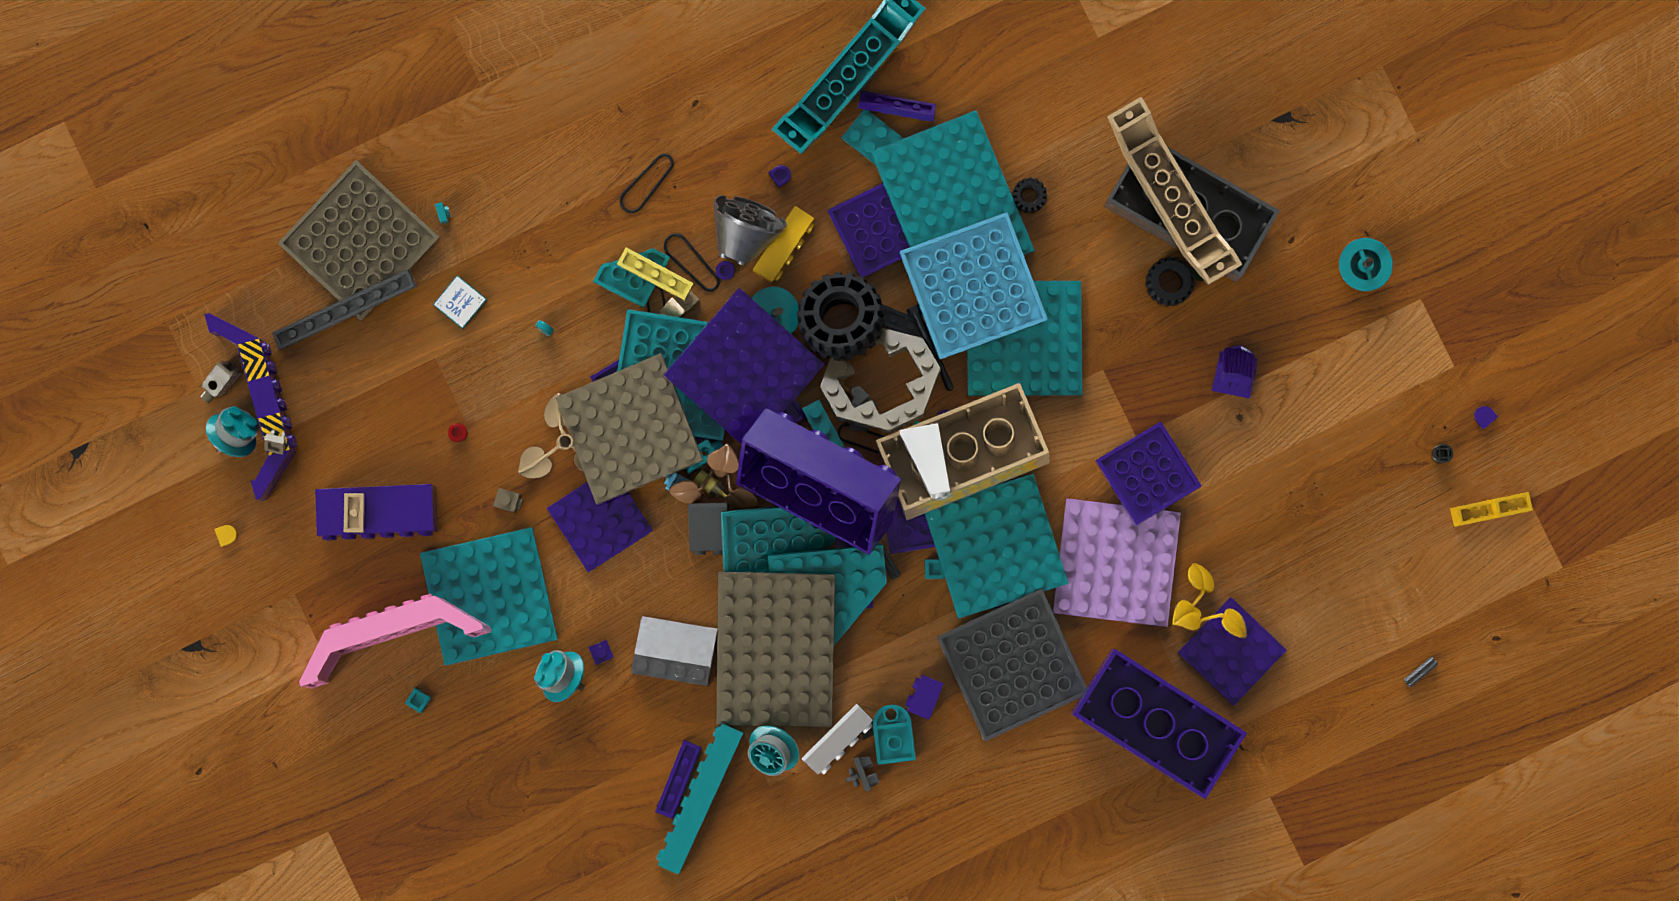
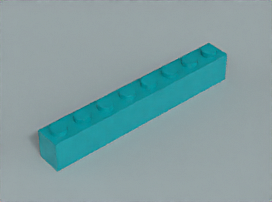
M723 723L721 727L717 725L713 736L716 738L713 744L709 743L704 753L707 754L705 762H700L697 768L699 775L697 779H692L688 788L691 790L689 797H684L680 807H683L680 815L676 814L672 823L675 825L673 832H668L664 840L667 845L664 850L660 849L656 858L659 861L658 866L678 875L743 736V732Z

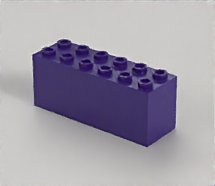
M433 484L315 489L317 536L322 537V540H337V536H342L344 540L356 539L358 535H361V538L364 539L375 538V535H380L383 538H393L394 534H400L402 537H413L414 533H419L421 536H433V532H438L436 486ZM344 493L365 494L364 533L344 532Z

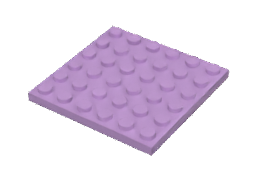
M1066 498L1059 555L1069 584L1055 588L1053 613L1168 627L1181 512L1162 510L1135 526L1123 505Z

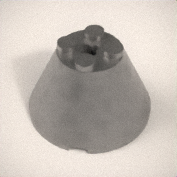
M719 195L714 199L713 209L717 248L719 250L718 255L723 258H732L738 264L745 266L761 254L786 229L787 223L783 217L781 219L776 217V212L763 204L739 196L728 199L726 195Z

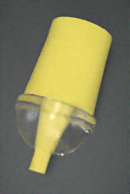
M701 470L694 481L698 486H701L708 474ZM711 476L703 490L710 497L718 498L723 496L725 498L727 495L724 493L725 489L722 481H718Z

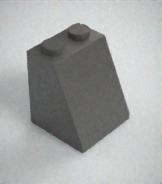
M727 503L688 504L690 551H694V555H706V551H713V555L723 554L721 512L728 511Z

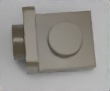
M498 488L493 506L516 513L517 509H521L523 499H521V494Z

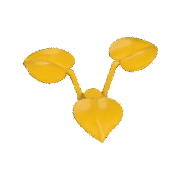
M1192 563L1188 570V579L1192 586L1201 590V592L1192 604L1186 600H1181L1176 605L1173 625L1182 626L1189 630H1197L1201 622L1220 617L1223 618V627L1229 633L1239 638H1246L1247 630L1244 619L1234 609H1226L1224 614L1220 613L1200 618L1201 611L1195 605L1202 598L1205 591L1209 593L1213 591L1214 581L1207 569L1197 563Z

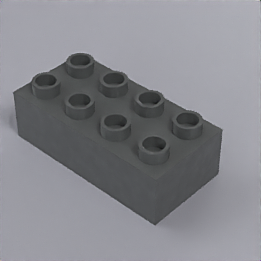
M1168 147L1219 234L1233 248L1242 265L1224 275L1237 282L1242 278L1280 210ZM1127 165L1103 207L1179 250L1130 166Z

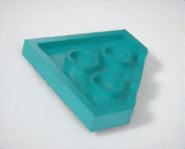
M654 248L638 253L664 268L670 260L668 255ZM619 260L602 264L593 282L645 308L656 285L618 266Z

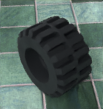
M1167 257L1160 259L1152 265L1146 275L1145 287H1147L1148 295L1150 294L1153 301L1155 300L1158 302L1157 304L1165 305V307L1177 306L1190 296L1195 285V276L1191 271L1190 265H1186L1187 262L1184 260L1180 261L1177 257ZM1166 271H1172L1180 277L1181 286L1174 293L1166 292L1160 287L1159 278Z

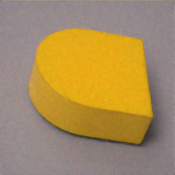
M224 525L214 529L221 547L232 544L237 539V531L233 526Z

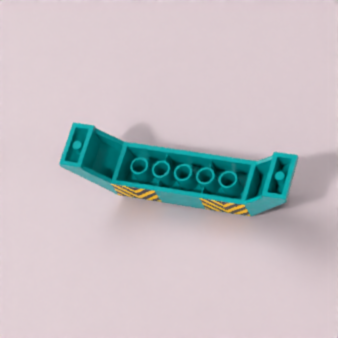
M883 0L869 21L802 99L789 112L783 115L772 128V131L798 153L803 154L828 131L895 53L926 8L916 0Z

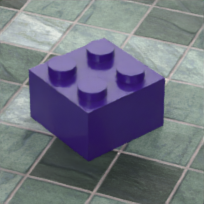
M921 675L920 678L916 677L912 686L915 689L913 696H908L905 704L908 707L907 711L930 719L944 683Z

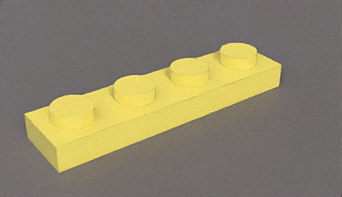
M627 247L617 263L618 266L684 301L694 283Z

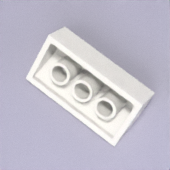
M856 704L802 757V760L817 774L822 772L824 775L832 767L829 763L834 758L838 761L845 754L843 750L848 745L852 747L859 740L857 736L862 731L865 734L873 726L871 724L873 720Z

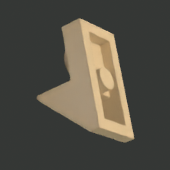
M690 290L685 301L676 296L672 297L659 311V314L681 318L700 299Z

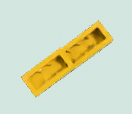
M1529 492L1450 508L1453 525L1457 527L1533 511Z

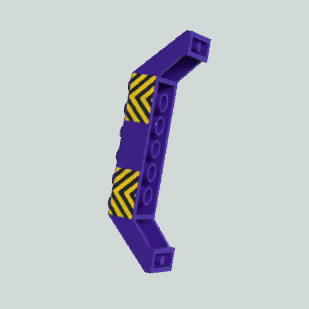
M207 313L204 315L209 333L215 336L221 335L235 343L238 347L263 440L266 433L270 434L272 430H275V436L279 437L282 432L285 433L284 454L267 451L268 457L256 479L251 481L256 500L266 501L296 454L295 447H298L296 437L292 436L290 431L293 428L290 417L287 418L285 410H288L286 401L280 395L282 386L275 377L277 368L270 359L272 350L265 341Z

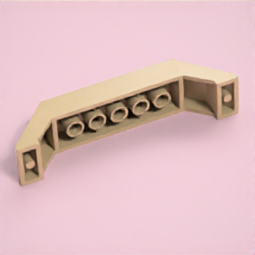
M1140 97L1109 115L1107 118L1125 160L1179 250L1203 280L1209 285L1240 267L1242 263L1235 251L1219 234L1160 136L1151 112L1143 98Z

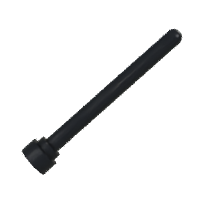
M919 304L907 309L909 317L915 319L924 341L940 366V376L946 389L952 391L953 384L942 360L938 358L931 336L922 318Z

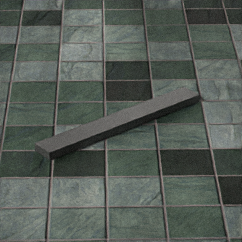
M407 269L273 332L272 335L279 350H283L417 287V284L410 269Z

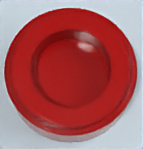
M454 423L449 427L448 436L452 441L459 443L467 438L468 431L463 424Z

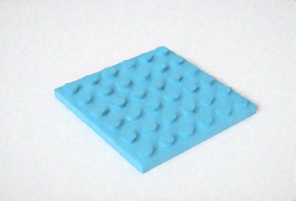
M1008 212L899 252L939 360L1048 320Z

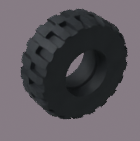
M836 272L835 275L831 276L827 274L822 276L823 279L812 282V287L810 289L807 288L803 292L804 298L799 300V311L797 312L801 334L806 344L810 345L811 350L815 353L820 352L821 357L826 359L833 357L835 361H841V358L851 360L854 359L853 356H862L866 353L865 350L868 348L872 349L876 345L875 340L880 339L882 335L881 329L885 325L884 308L875 287L872 284H867V280L861 276L856 278L853 273L844 275L842 272ZM838 304H850L859 311L856 321L844 329H832L826 326L823 321L826 312Z

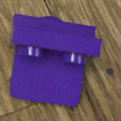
M1242 345L1226 347L1224 351H1220L1212 391L1250 398L1258 358H1255L1254 353Z

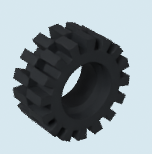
M1032 177L1024 178L1014 187L1012 193L1014 203L1018 210H1022L1024 213L1039 211L1046 202L1047 189L1038 179H1032ZM1028 188L1034 189L1037 193V199L1031 203L1026 202L1022 197L1023 191Z

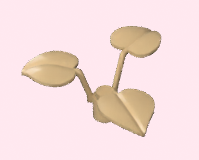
M557 393L550 399L544 412V419L549 427L559 426L561 435L556 441L557 446L546 454L540 447L527 448L520 458L518 473L521 476L527 478L543 477L552 468V462L547 458L558 449L568 450L572 448L576 451L572 437L569 434H565L563 426H566L556 401V397L561 396V393ZM576 453L574 463L579 470L583 471Z

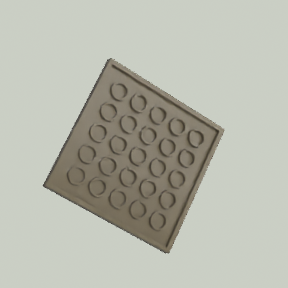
M355 160L278 244L331 294L341 301L407 269L411 270L440 237ZM375 307L356 315V317L363 321Z
M661 353L556 397L597 505L704 461L676 388L663 376L668 368Z

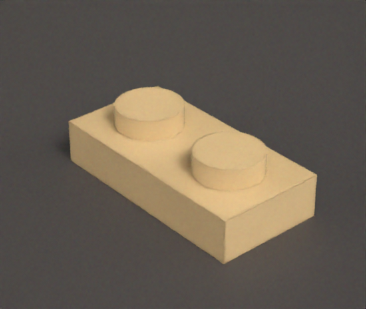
M344 493V532L364 533L365 494Z

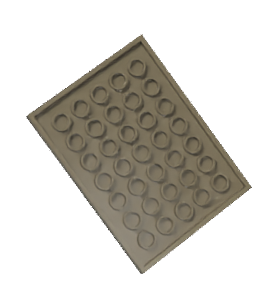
M718 572L716 725H722L723 723L725 725L832 727L835 574Z

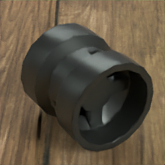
M1448 444L1437 445L1433 448L1431 457L1438 464L1449 462L1454 454L1453 449Z

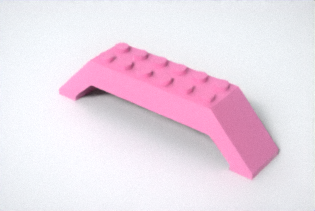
M432 594L424 595L421 597V600L416 602L414 600L405 601L402 603L403 606L397 608L396 606H389L384 608L385 611L381 613L374 611L366 614L367 617L362 619L355 617L349 619L348 623L343 625L341 623L330 625V629L324 631L299 683L301 687L311 689L328 684V678L341 655L445 622L463 629L464 634L471 637L490 633L492 629L448 601L432 596Z

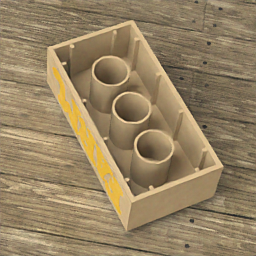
M1020 383L908 427L914 428L938 423L951 494L946 499H931L901 439L900 431L876 440L883 464L893 469L897 476L901 478L898 500L906 520L1050 463L1048 448Z

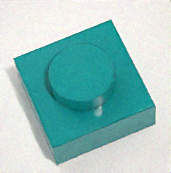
M442 202L435 204L440 223L442 225L450 223L448 219L451 217L449 207L444 206Z

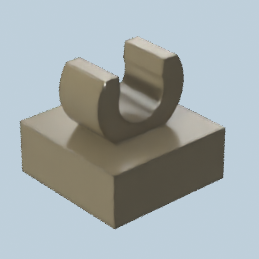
M272 430L270 434L266 433L264 450L283 455L285 451V433L282 432L280 437L275 436V430Z

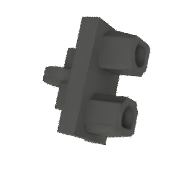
M870 756L853 758L858 774L855 773L853 767L848 769L850 777L845 778L846 782L852 781L854 787L860 785L857 778L860 777L865 791L871 790V787L880 783L876 773L866 776L863 770L873 766Z

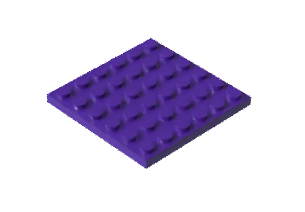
M738 288L663 376L742 445V439L765 408L775 413L784 412L825 364L742 289Z

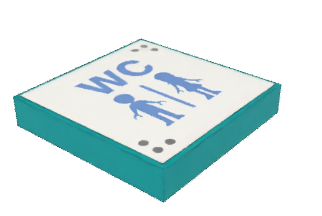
M457 275L433 305L464 329L487 299Z

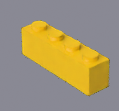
M794 206L785 220L787 223L785 231L767 247L753 268V272L772 284L775 280L777 282L780 280L784 273L781 270L785 264L789 266L794 258L793 252L795 249L799 250L805 242L803 237L806 233L810 234L815 227L813 223L814 218L797 206Z

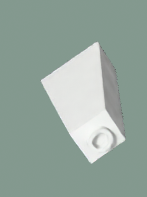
M938 423L900 430L901 439L931 499H946L951 494Z

